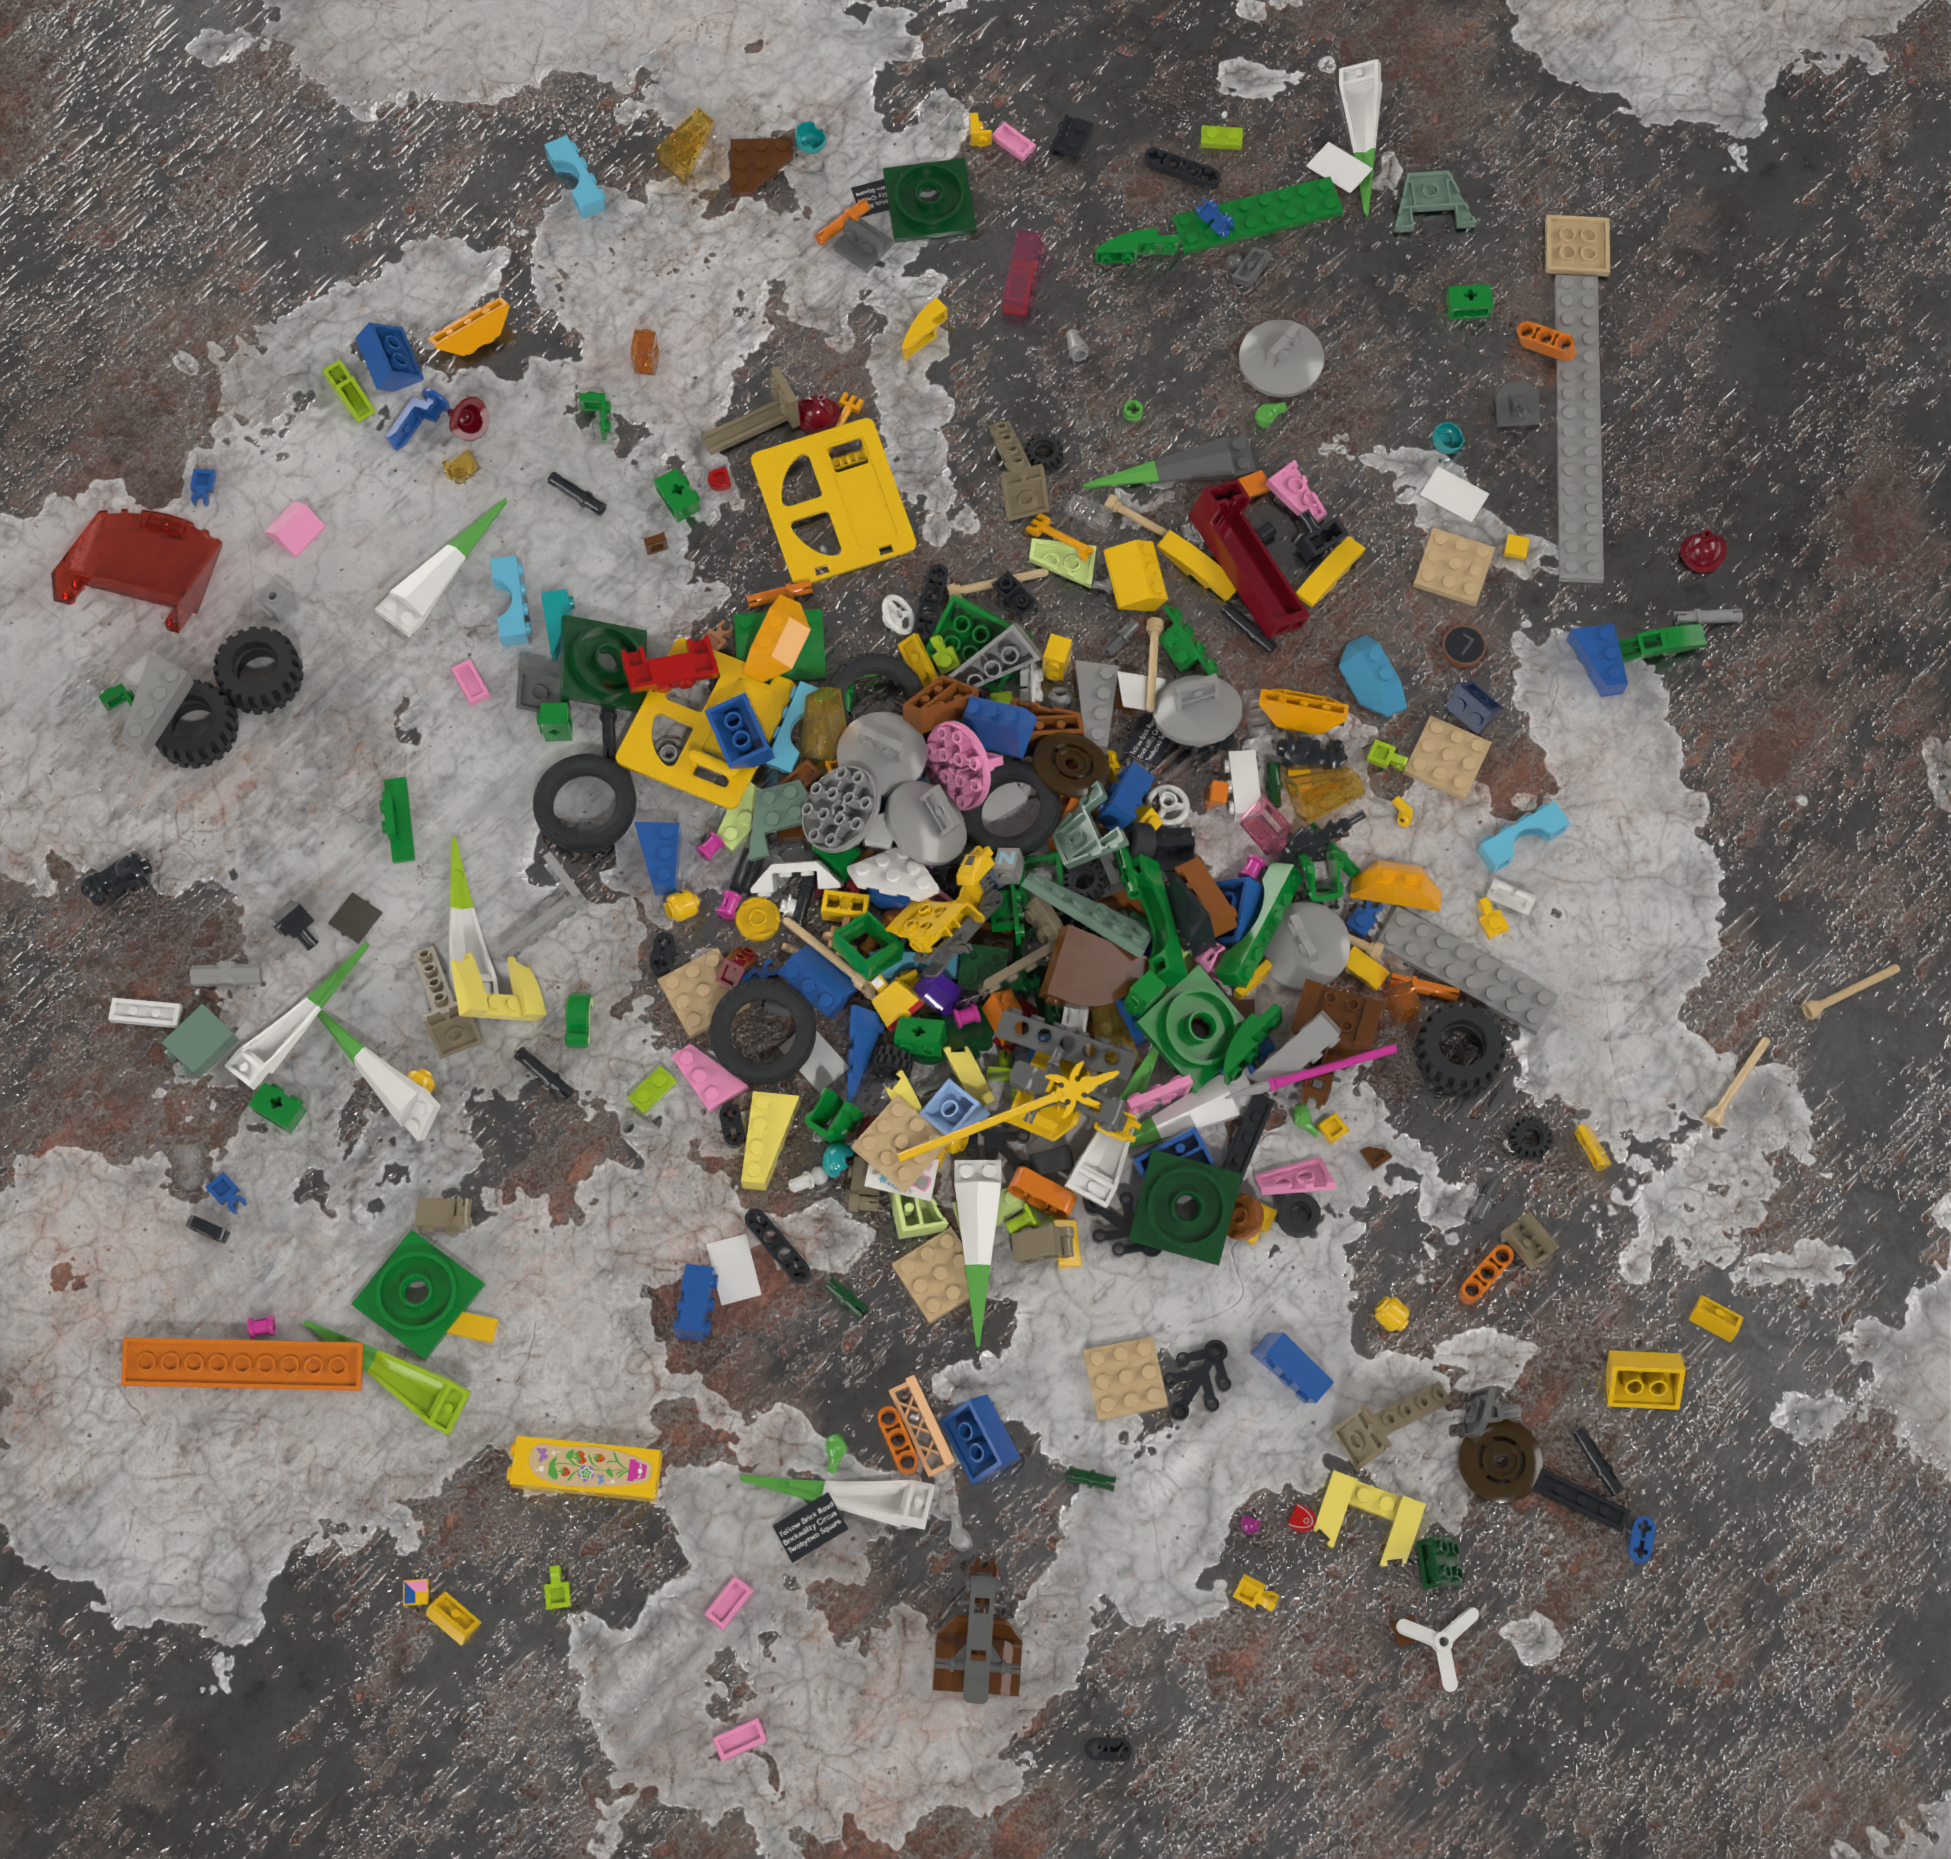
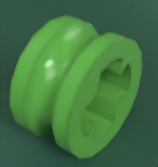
M1137 400L1126 402L1123 412L1125 419L1129 422H1137L1141 419L1143 413L1142 404ZM1135 408L1136 414H1131L1130 409Z

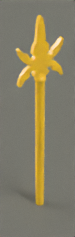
M1081 1061L1072 1069L1069 1080L1058 1074L1045 1075L1046 1079L1053 1080L1056 1083L1062 1082L1064 1086H1058L1056 1092L1053 1091L1051 1094L897 1153L900 1162H903L1059 1100L1064 1103L1066 1099L1071 1101L1066 1105V1109L1061 1117L1062 1119L1071 1114L1076 1105V1100L1089 1106L1100 1105L1099 1101L1093 1100L1090 1097H1082L1081 1094L1083 1092L1087 1094L1092 1092L1096 1086L1117 1076L1119 1070L1109 1071L1096 1076L1080 1077L1079 1081H1076L1075 1077L1079 1075L1080 1069L1084 1064V1061Z

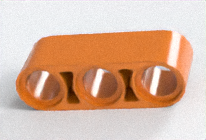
M1530 321L1522 322L1517 327V334L1522 347L1565 362L1571 361L1576 357L1577 349L1571 335Z
M1018 1167L1008 1186V1191L1012 1195L1059 1220H1067L1077 1200V1196L1070 1190L1026 1167Z
M1502 1244L1495 1247L1466 1279L1459 1290V1298L1463 1303L1469 1305L1476 1303L1507 1269L1514 1257L1513 1250L1509 1246ZM1496 1254H1504L1506 1256L1507 1261H1498L1496 1258ZM1481 1270L1489 1271L1492 1278H1483ZM1465 1288H1474L1477 1293L1476 1296L1468 1295Z
M891 1406L883 1407L878 1412V1424L898 1471L904 1476H911L918 1470V1458L898 1411ZM892 1414L895 1417V1421L892 1424H885L882 1421L883 1416ZM895 1436H901L905 1442L901 1446H894L891 1440ZM904 1458H911L914 1461V1465L906 1469L901 1466V1461Z

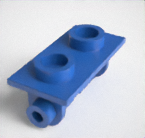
M1202 197L1205 203L1198 205L1195 209L1198 217L1207 225L1214 219L1215 221L1210 227L1220 237L1226 238L1230 234V228L1235 231L1237 230L1232 224L1234 220L1226 212L1222 215L1218 211L1220 207L1212 199L1208 202Z

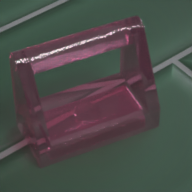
M1265 795L1259 798L1240 822V826L1267 856L1284 849L1288 832H1291L1293 828ZM1264 808L1282 828L1279 833L1262 815Z

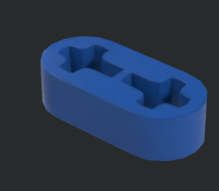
M1639 1517L1631 1526L1628 1556L1636 1564L1646 1562L1652 1554L1655 1524L1649 1517ZM1645 1522V1526L1649 1528V1531H1646L1643 1538H1641V1529L1637 1528V1526ZM1640 1542H1642V1551L1646 1552V1555L1638 1558V1554L1634 1552V1549H1637Z

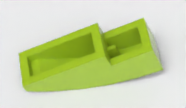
M341 359L322 369V375L357 423L376 413Z

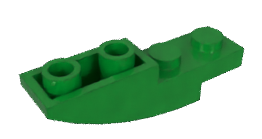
M1158 228L1126 233L1098 246L1095 252V263L1129 264L1137 262L1138 255L1178 254L1179 235L1158 236Z
M1702 624L1681 625L1637 633L1635 637L1618 641L1623 663L1661 654L1667 656L1707 646Z
M1276 1003L1260 1018L1252 1013L1238 1029L1231 1041L1224 1061L1223 1075L1226 1085H1229L1233 1080H1238L1243 1070L1257 1061L1259 1057L1258 1045H1261L1266 1040L1267 1035L1273 1029L1276 1030L1282 1024V1008Z

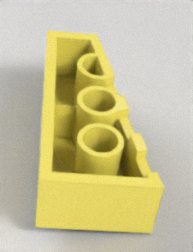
M753 1091L741 1177L744 1189L767 1190L777 1160L783 1150L786 1137L792 1127L796 1112L800 1107L799 1096Z

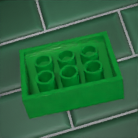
M953 594L931 638L941 634L946 647L954 646L963 664L1013 624L972 601ZM1025 631L1029 638L1033 640L1034 635ZM929 640L925 649L928 656L933 658L932 655L938 652ZM1014 671L982 686L995 693H999L1003 690Z
M822 609L803 610L811 631L793 669L779 676L793 682L827 680ZM768 612L734 614L736 658L738 660L746 662L750 648ZM769 679L768 681H765L763 683L770 684L772 679Z

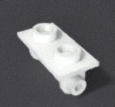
M1031 663V666H1024L1020 670V686H1028V688L1020 689V701L1030 704L1037 702L1041 706L1043 701L1041 682L1044 677L1042 669L1035 663Z
M1495 878L1487 894L1489 900L1527 916L1536 899L1535 895Z

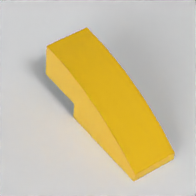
M937 297L925 306L911 324L902 345V359L904 361L937 337V327L948 319L947 307Z

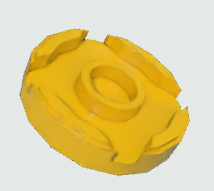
M752 897L745 900L736 912V927L740 934L754 942L772 938L781 924L780 911L776 904L764 897Z

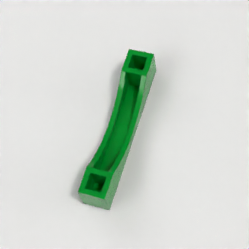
M1140 854L1132 859L1134 870L1138 873V884L1142 892L1138 899L1147 915L1152 934V952L1148 962L1150 970L1167 986L1172 987L1188 977L1159 862Z
M1271 862L1262 879L1264 902L1258 919L1242 940L1223 953L1214 971L1223 985L1246 988L1252 979L1259 962L1263 958V954L1303 879L1293 864Z

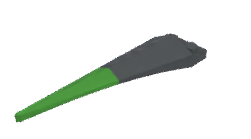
M1247 434L1231 438L1223 437L1084 483L1083 488L1167 481L1237 480L1255 473L1256 468Z

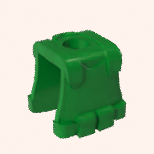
M1337 850L1327 851L1330 884L1315 886V865L1307 854L1298 855L1299 865L1304 873L1302 888L1312 901H1328L1343 896L1344 886L1340 880V869L1344 868L1342 855Z
M824 1087L820 1092L821 1097L814 1110L806 1115L805 1123L830 1144L845 1143V1138L850 1131L865 1119L864 1113L852 1103L843 1102L834 1091ZM839 1111L837 1117L835 1118L834 1122L832 1123L828 1131L824 1130L823 1128L826 1126V1124Z

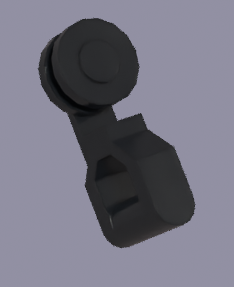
M1231 733L1225 740L1204 745L1203 747L1191 746L1190 754L1197 756L1216 749L1229 750L1233 746L1234 736Z

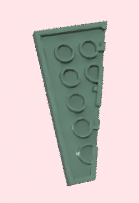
M1030 872L1021 885L1138 958H1141L1152 938L1149 926L1120 914L1102 903L1092 901L1051 882L1040 874Z

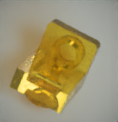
M466 450L452 462L447 460L442 462L445 468V475L450 480H455L459 483H464L481 469L473 452L470 450Z

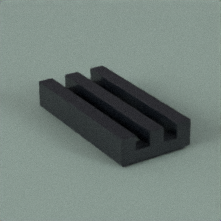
M745 847L729 888L731 891L736 890L738 893H746L747 896L751 897V887L757 882L766 858L758 860L748 888H746V884L755 861H749L741 885H737L749 854V848Z

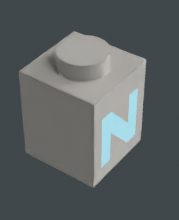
M998 848L993 866L998 883L1020 884L1025 864L1020 848Z

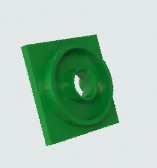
M1197 965L1188 973V977L1178 982L1134 1024L1177 1075L1182 1077L1190 1075L1194 1082L1190 1090L1195 1094L1224 1066L1231 1041L1244 1023L1245 1018L1203 968ZM1196 1016L1202 1017V1020L1208 1024L1209 1033L1205 1038L1197 1037L1192 1032L1191 1022Z
M411 1229L351 1305L426 1361L447 1335V1331L459 1316L467 1310L486 1285ZM414 1282H423L428 1287L427 1297L419 1303H412L406 1298V1290Z

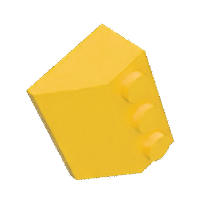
M1133 540L1103 551L1118 609L1154 612L1168 600L1153 541Z
M1609 1350L1606 1366L1607 1407L1679 1410L1686 1371L1681 1354Z

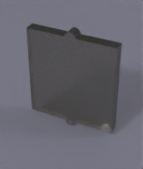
M352 892L328 924L341 932L343 937L347 936L359 944L383 913L371 905L369 900L365 901Z

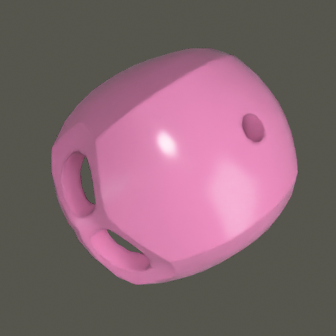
M1217 943V947L1211 948L1193 958L1192 963L1194 967L1200 965L1213 981L1221 982L1214 971L1226 948Z

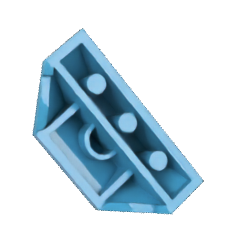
M1368 635L1348 642L1338 668L1358 704L1387 718L1406 710L1408 707L1401 681L1380 643Z

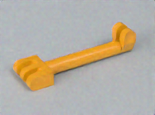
M844 392L839 400V407H842L843 410L835 427L844 425L851 412L858 414L864 404V399L859 398L857 404H854L857 397L852 395L849 401H847L849 393Z
M1041 513L1036 516L1038 520L1033 519L1031 525L1025 528L1029 534L1037 538L1042 533H1045L1077 549L1080 559L1084 562L1088 560V555L1094 553L1092 547L1049 526L1051 524L1050 518Z

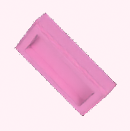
M1003 122L992 134V140L1022 162L1036 149L1035 143L1006 122Z
M471 659L450 668L471 707L491 697Z
M734 1575L705 1612L704 1616L724 1631L753 1594L754 1590Z
M758 1717L712 1738L722 1762L768 1742Z

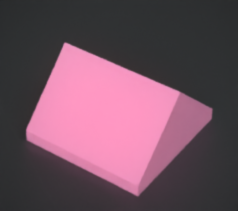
M292 502L264 531V534L297 558L326 527L305 503Z

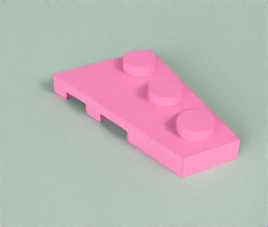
M1294 460L1269 478L1265 485L1297 516L1310 509V512L1319 523L1325 518L1327 512L1317 495L1309 489L1307 485L1308 480L1304 475L1301 476L1297 469L1298 464Z
M692 1044L687 1045L671 1056L709 1113L748 1089L747 1084L730 1074L725 1068Z
M1178 1075L1170 1079L1169 1083L1163 1086L1156 1084L1150 1087L1146 1093H1134L1127 1098L1125 1111L1130 1114H1136L1153 1108L1157 1104L1156 1102L1160 1101L1162 1105L1170 1103L1176 1096L1181 1099L1189 1093L1194 1082L1190 1075L1184 1077Z
M1320 1156L1254 1175L1255 1184L1261 1195L1336 1189L1335 1181Z

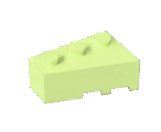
M888 1192L899 1239L945 1231L949 1223L945 1217L943 1218L934 1199L931 1198V1201Z

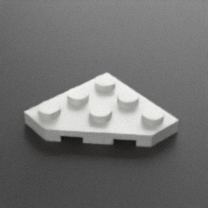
M898 847L847 866L848 874L857 888L865 890L867 887L878 889L879 893L896 897L900 894L908 896L910 900L917 902L939 894V887L924 864L912 859L905 852H901Z

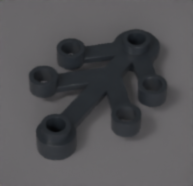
M1003 1122L997 1124L1003 1128H1010L1012 1126L1010 1123L1005 1124ZM987 1128L979 1132L985 1138V1160H995L996 1149L1014 1166V1173L1020 1165H1026L1028 1169L1032 1170L1031 1163L1028 1160H1021L1003 1143L1018 1142L1026 1144L1030 1140L1029 1131L1019 1129L1017 1132H992ZM978 1132L969 1135L967 1156L971 1160L978 1159L981 1154L980 1147L978 1146ZM1025 1133L1027 1138L1022 1140L1019 1138V1134ZM971 1149H976L978 1153L976 1155H971L969 1151Z
M1123 1192L1120 1195L1119 1202L1123 1206L1125 1221L1100 1205L1092 1208L1089 1205L1091 1201L1089 1199L1085 1200L1084 1210L1088 1215H1100L1119 1228L1109 1231L1096 1229L1092 1235V1239L1096 1244H1103L1109 1240L1128 1238L1134 1217L1132 1207L1134 1197L1132 1193ZM1124 1196L1130 1197L1131 1201L1129 1203L1123 1202L1122 1198ZM1101 1233L1104 1235V1238L1098 1240L1095 1238V1235ZM1116 1242L1112 1246V1254L1117 1258H1121L1125 1254L1142 1252L1147 1257H1156L1162 1252V1250L1149 1248L1137 1243L1124 1245L1121 1242ZM1117 1246L1122 1247L1123 1252L1118 1254L1115 1252L1114 1249Z
M1211 1340L1205 1345L1203 1350L1190 1353L1180 1352L1177 1354L1175 1361L1181 1368L1187 1367L1189 1362L1204 1359L1205 1361L1199 1368L1165 1374L1163 1382L1169 1388L1175 1387L1179 1382L1193 1379L1182 1399L1174 1402L1170 1408V1416L1174 1421L1182 1422L1187 1419L1189 1415L1188 1406L1201 1385L1206 1399L1205 1409L1210 1413L1218 1410L1219 1401L1215 1398L1209 1375L1213 1365L1219 1379L1217 1381V1389L1225 1393L1231 1388V1380L1227 1377L1223 1362L1227 1357L1228 1350L1222 1341ZM1216 1348L1220 1351V1354L1214 1356L1211 1350ZM1180 1356H1185L1187 1358V1362L1182 1364L1179 1362L1178 1358ZM1168 1376H1173L1175 1378V1382L1170 1384L1167 1382L1166 1378ZM1226 1381L1228 1383V1387H1220V1382ZM1209 1401H1214L1216 1403V1407L1214 1409L1208 1407ZM1182 1409L1184 1414L1177 1416L1175 1410Z

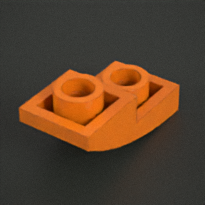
M1262 470L1238 479L1250 498L1270 491L1265 485L1267 478Z

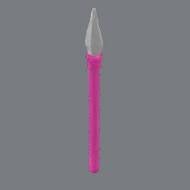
M1391 1044L1286 1076L1267 1078L1265 1082L1250 1085L1226 1096L1225 1099L1256 1095L1266 1091L1272 1092L1291 1083L1397 1053V1046Z

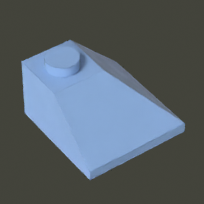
M948 1079L919 1115L942 1134L946 1135L982 1121L990 1113L981 1103Z

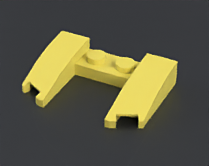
M472 952L463 955L465 960L458 962L456 959L450 962L459 1016L537 1022L547 1015L543 997L531 967L528 965L525 967L516 962L515 957L509 956L507 958L513 995L485 993L482 978Z
M950 1046L943 1047V1051L960 1084V1088L981 1103L982 1106L994 1101L995 1098L968 1046H964V1052H951ZM900 1069L896 1073L900 1080L892 1090L887 1086L885 1090L891 1101L898 1096L919 1114L925 1106L921 1107L903 1070Z
M1333 1471L1313 1531L1316 1532L1320 1528L1330 1539L1326 1545L1333 1549L1348 1505L1393 1521L1379 1566L1386 1567L1388 1566L1387 1560L1402 1559V1565L1406 1564L1426 1504L1406 1496H1397L1356 1481L1354 1477Z

